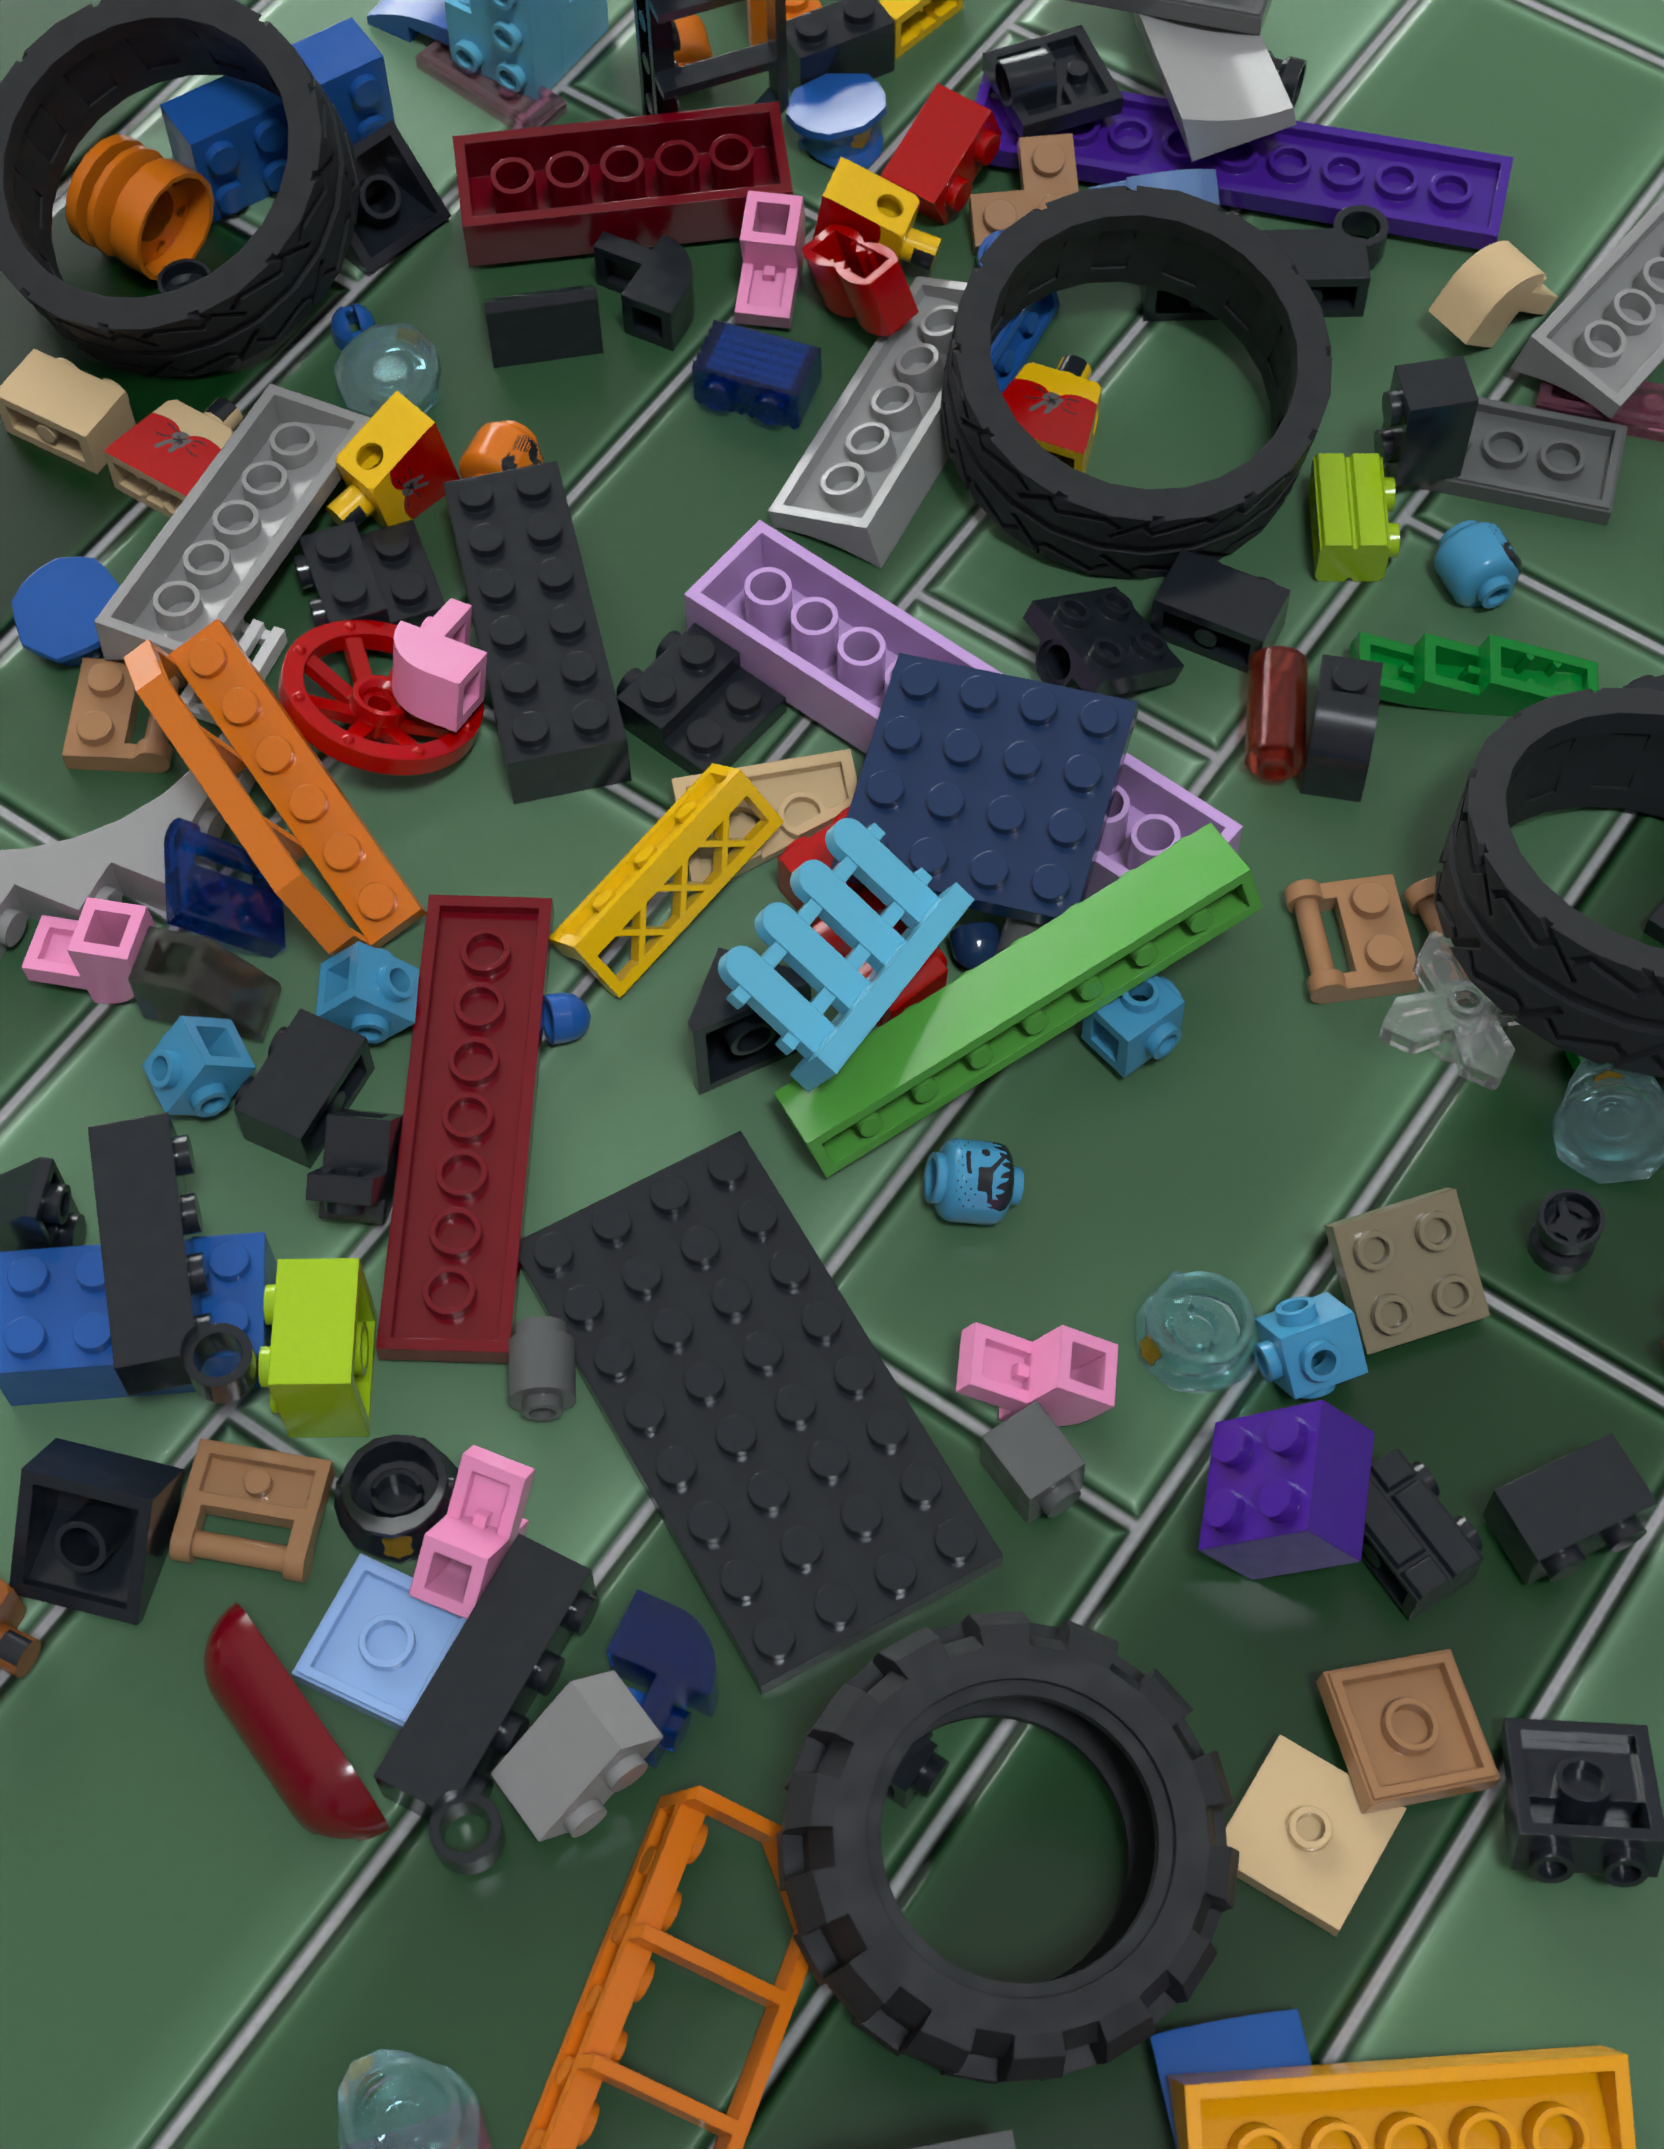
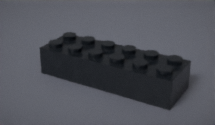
M557 461L443 482L451 530L468 604L472 605L471 617L478 648L487 652L485 679L514 805L632 781L627 737Z

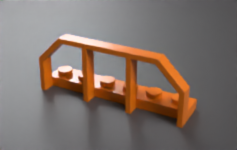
M217 618L170 654L148 639L123 657L137 694L271 888L329 955L334 956L358 941L373 948H380L427 914L422 904L284 707L221 620ZM179 672L183 674L233 748L200 726L169 680ZM246 767L249 769L295 836L261 814L235 775ZM306 854L309 855L363 935L346 924L302 873L295 862Z
M701 1785L659 1798L520 2149H576L577 2146H582L592 2134L598 2120L600 2106L599 2103L595 2102L602 2081L718 2135L713 2149H743L809 1969L804 1956L793 1938L798 1933L787 1891H780L777 1833L782 1830L781 1825ZM706 1815L761 1842L794 1930L774 1986L665 1933L675 1920L681 1905L682 1894L677 1891L686 1865H690L696 1860L707 1839L708 1826L703 1823ZM652 1952L766 2007L726 2115L618 2064L627 2044L628 2034L622 2029L633 2002H638L644 1996L654 1975L655 1962L650 1960Z

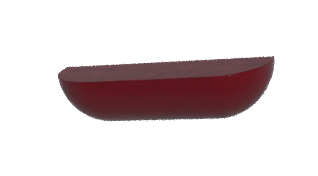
M235 1602L214 1624L205 1647L204 1673L209 1690L217 1705L292 1816L304 1829L315 1835L320 1834L336 1839L357 1838L358 1841H365L386 1832L390 1828L365 1785L243 1608Z

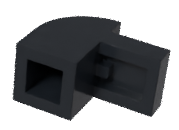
M604 231L593 246L597 285L621 293L624 331L626 334L674 351L691 326L695 315L692 263L687 252L679 243L665 235H662L655 247L650 249L634 240H626Z
M1322 655L1300 794L1361 802L1376 729L1383 663Z
M342 1108L327 1114L323 1166L307 1174L305 1200L320 1201L319 1218L376 1224L385 1223L393 1205L403 1114Z

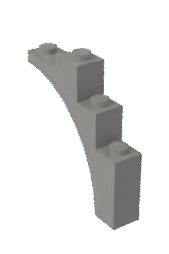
M222 733L219 739L233 748L224 733ZM246 767L235 776L247 794H249L254 785L255 778ZM191 770L162 795L118 821L67 840L26 849L0 850V959L8 947H12L19 942L29 917L40 921L42 915L79 920L87 897L122 902V896L125 895L188 920L199 901L204 902L207 900L215 887L217 870L209 846H213L219 841L226 825V821Z

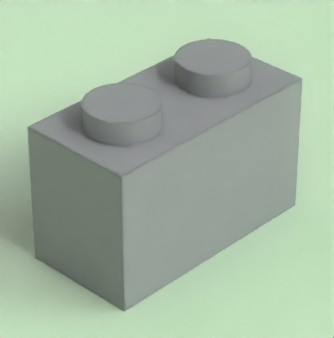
M612 1670L570 1681L490 1774L539 1842L568 1832L571 1837L576 1838L590 1831L606 1816L607 1810L604 1804L614 1792L625 1789L643 1775L648 1768V1764L644 1759L664 1736L617 1673Z

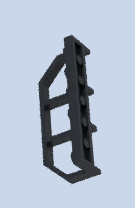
M633 0L643 116L683 112L677 100L679 96L769 71V88L754 104L779 101L782 114L789 107L786 0H766L768 42L680 67L674 59V52L681 50L680 37L674 20L744 0Z

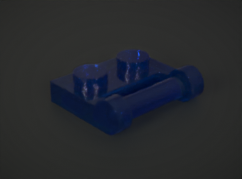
M183 818L174 819L166 830L164 837L167 924L268 958H273L286 948L283 901L271 888L244 847L203 833L199 825ZM195 856L252 876V884L195 864Z

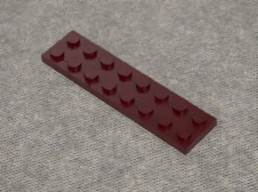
M429 895L417 993L416 1019L412 1034L376 1351L379 1359L508 1363V1341L515 1333L521 1270V1240L524 1238L544 1026L543 995L547 994L551 952L550 935L553 931L554 920L552 898Z

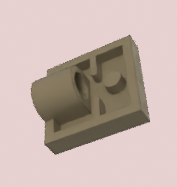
M1442 1188L1324 1225L1346 1306L1355 1314L1364 1354L1369 1355L1490 1316L1456 1189Z

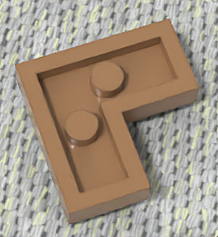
M1073 133L1018 138L1017 153L1021 190L970 194L968 203L974 255L977 254L982 241L989 234L1005 230L1034 209H1046L1045 203L1079 191Z

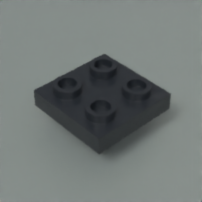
M1082 25L983 53L982 70L1020 137L1045 136L1122 113L1124 97Z
M1117 587L1033 600L1023 617L1024 621L1041 640L1036 651L1035 664L1038 675L1044 683L1069 688L1080 686L1083 691L1112 696L1173 684L1184 668L1182 662L1168 647L1166 640L1151 628L1134 608L1130 598L1120 592Z

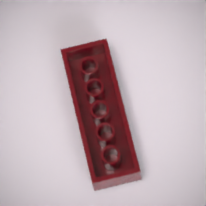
M779 101L452 136L462 228L469 267L594 253V244L604 231L626 240H634L645 247H655L662 235L670 237L679 244L739 238L748 190L793 195Z

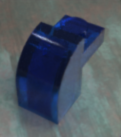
M637 1589L607 1649V1655L611 1671L614 1670L619 1677L649 1690L641 1707L664 1737L644 1760L648 1766L657 1769L665 1750L667 1749L675 1753L686 1735L692 1713L685 1710L686 1707L709 1717L713 1716L718 1701L719 1683L714 1649L708 1634L701 1624L685 1610Z

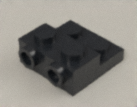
M413 519L359 535L354 521L304 535L299 538L302 553L292 556L302 589L314 588L317 598L308 600L316 627L343 620H374L398 625L400 621H404L421 627L423 621L428 616L434 617L445 605Z
M696 623L692 624L683 634L677 630L669 632L657 648L656 660L645 671L639 668L629 670L621 679L616 691L624 729L690 775L704 773L712 763L731 767L786 712V697L741 668L740 653Z
M1504 1718L1500 1739L1507 1797L1503 1812L1511 1870L1530 1871L1531 1876L1535 1880L1547 1884L1564 1882L1571 1878L1574 1873L1604 1875L1605 1880L1609 1884L1621 1888L1640 1885L1648 1877L1657 1878L1664 1856V1818L1647 1725Z

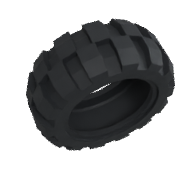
M1023 1611L968 1614L960 1623L932 1631L925 1626L878 1652L869 1664L848 1683H844L831 1698V1702L811 1731L804 1737L784 1787L788 1794L782 1830L777 1833L780 1891H787L798 1933L793 1938L819 1986L821 1987L826 1984L854 2016L851 2023L894 2055L900 2056L904 2054L939 2069V2075L990 2084L1062 2078L1065 2074L1097 2064H1106L1155 2034L1154 2026L1177 2003L1187 2002L1217 1956L1218 1952L1212 1944V1939L1221 1913L1234 1907L1240 1852L1233 1847L1227 1846L1224 1809L1235 1805L1218 1751L1205 1754L1184 1719L1194 1709L1156 1668L1145 1675L1118 1656L1117 1640L1070 1620H1066L1060 1627L1032 1623L1028 1621ZM974 1718H1004L1028 1723L1046 1730L1070 1745L1091 1765L1107 1788L1116 1807L1124 1838L1125 1870L1121 1895L1115 1913L1107 1929L1088 1954L1071 1969L1050 1981L1038 1983L997 1981L976 1975L955 1965L931 1948L918 1935L904 1916L890 1888L881 1849V1823L887 1791L897 1767L912 1744L927 1733L944 1725Z

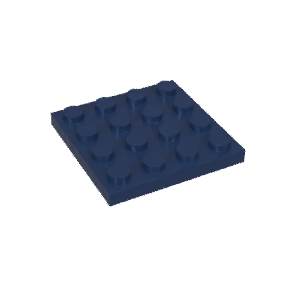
M899 653L847 818L859 821L866 829L873 823L877 824L886 833L880 842L913 873L922 867L932 877L927 886L937 896L957 882L975 899L968 909L1045 925L1063 914L1072 905L1080 903L1085 899L1138 715V702ZM835 857L832 861L831 870L839 863ZM853 874L846 881L864 885Z

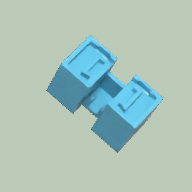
M607 0L444 1L452 63L467 72H473L503 87L510 93H516L535 103H538L609 29Z

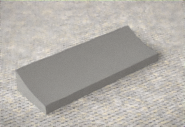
M1131 12L1192 161L1297 125L1294 108L1261 34L1243 33Z
M1664 196L1531 335L1512 364L1511 370L1556 385L1586 401L1612 419L1664 362Z
M921 276L915 278L910 286V290L919 313L911 318L902 329L891 336H879L769 508L768 513L774 527L825 541L882 569L950 457L941 419L943 373L958 305L966 288V282Z
M269 384L95 619L94 623L104 659L124 660L123 657L148 639L170 654L217 618L232 633L341 480L342 476L335 464L337 455L370 420V417Z

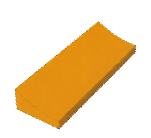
M1603 2045L1167 2075L1179 2149H1636L1628 2054Z

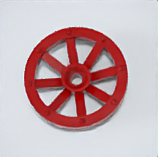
M374 620L336 621L309 630L290 646L285 655L279 676L278 694L280 703L305 739L328 756L362 770L380 774L406 776L431 773L446 768L460 760L473 746L482 722L484 702L479 705L459 730L454 732L410 714L397 702L392 692L393 667L388 677L372 675L365 649L393 654L394 632L397 625ZM343 650L354 686H350L322 662L320 658ZM303 674L308 675L337 701L308 694L305 689ZM330 720L347 723L350 725V728L344 730ZM408 734L438 737V739L418 744Z

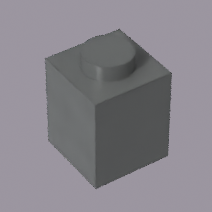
M1037 1400L981 1436V1465L1027 1525L1044 1513L1049 1518L1056 1517L1070 1508L1079 1499L1086 1463Z

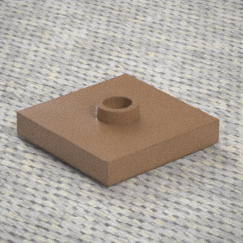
M1451 1649L1325 1671L1316 1681L1363 1814L1492 1789L1501 1779Z

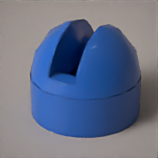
M352 303V306L339 307L333 314L331 331L334 343L340 350L347 353H360L374 345L377 340L375 320L365 306ZM359 324L360 330L351 332L349 325Z
M562 992L543 995V1029L550 1045L568 1043L581 1038L589 1028L591 1019L586 1003L571 993Z

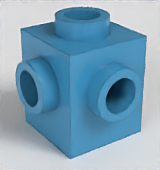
M358 941L320 964L316 1015L366 1037L368 1043L377 1045L415 1024L419 968L395 958L387 950L373 948Z
M1155 974L1084 1018L1081 1038L1125 1078L1152 1057L1161 1059L1175 1048L1182 1036L1181 1025L1185 1001L1170 980L1165 977H1158Z
M180 1016L170 1030L162 1036L159 1044L142 1064L164 1112H168L169 1115L217 1117L229 1105L231 1098L239 1090L243 1082L256 1069L232 1019Z
M1328 1292L1314 1297L1300 1296L1284 1300L1275 1307V1311L1255 1318L1260 1343L1254 1345V1356L1258 1368L1267 1382L1274 1381L1295 1400L1325 1396L1334 1390L1336 1384L1368 1373L1355 1314Z

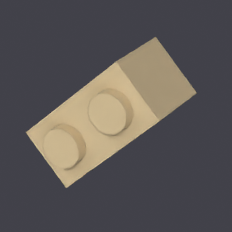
M33 349L0 386V415L7 432L95 474H98L107 464L103 451L136 425L129 404V397L120 385L110 379L101 380L79 370L72 362L65 358L59 357L56 359L36 349Z

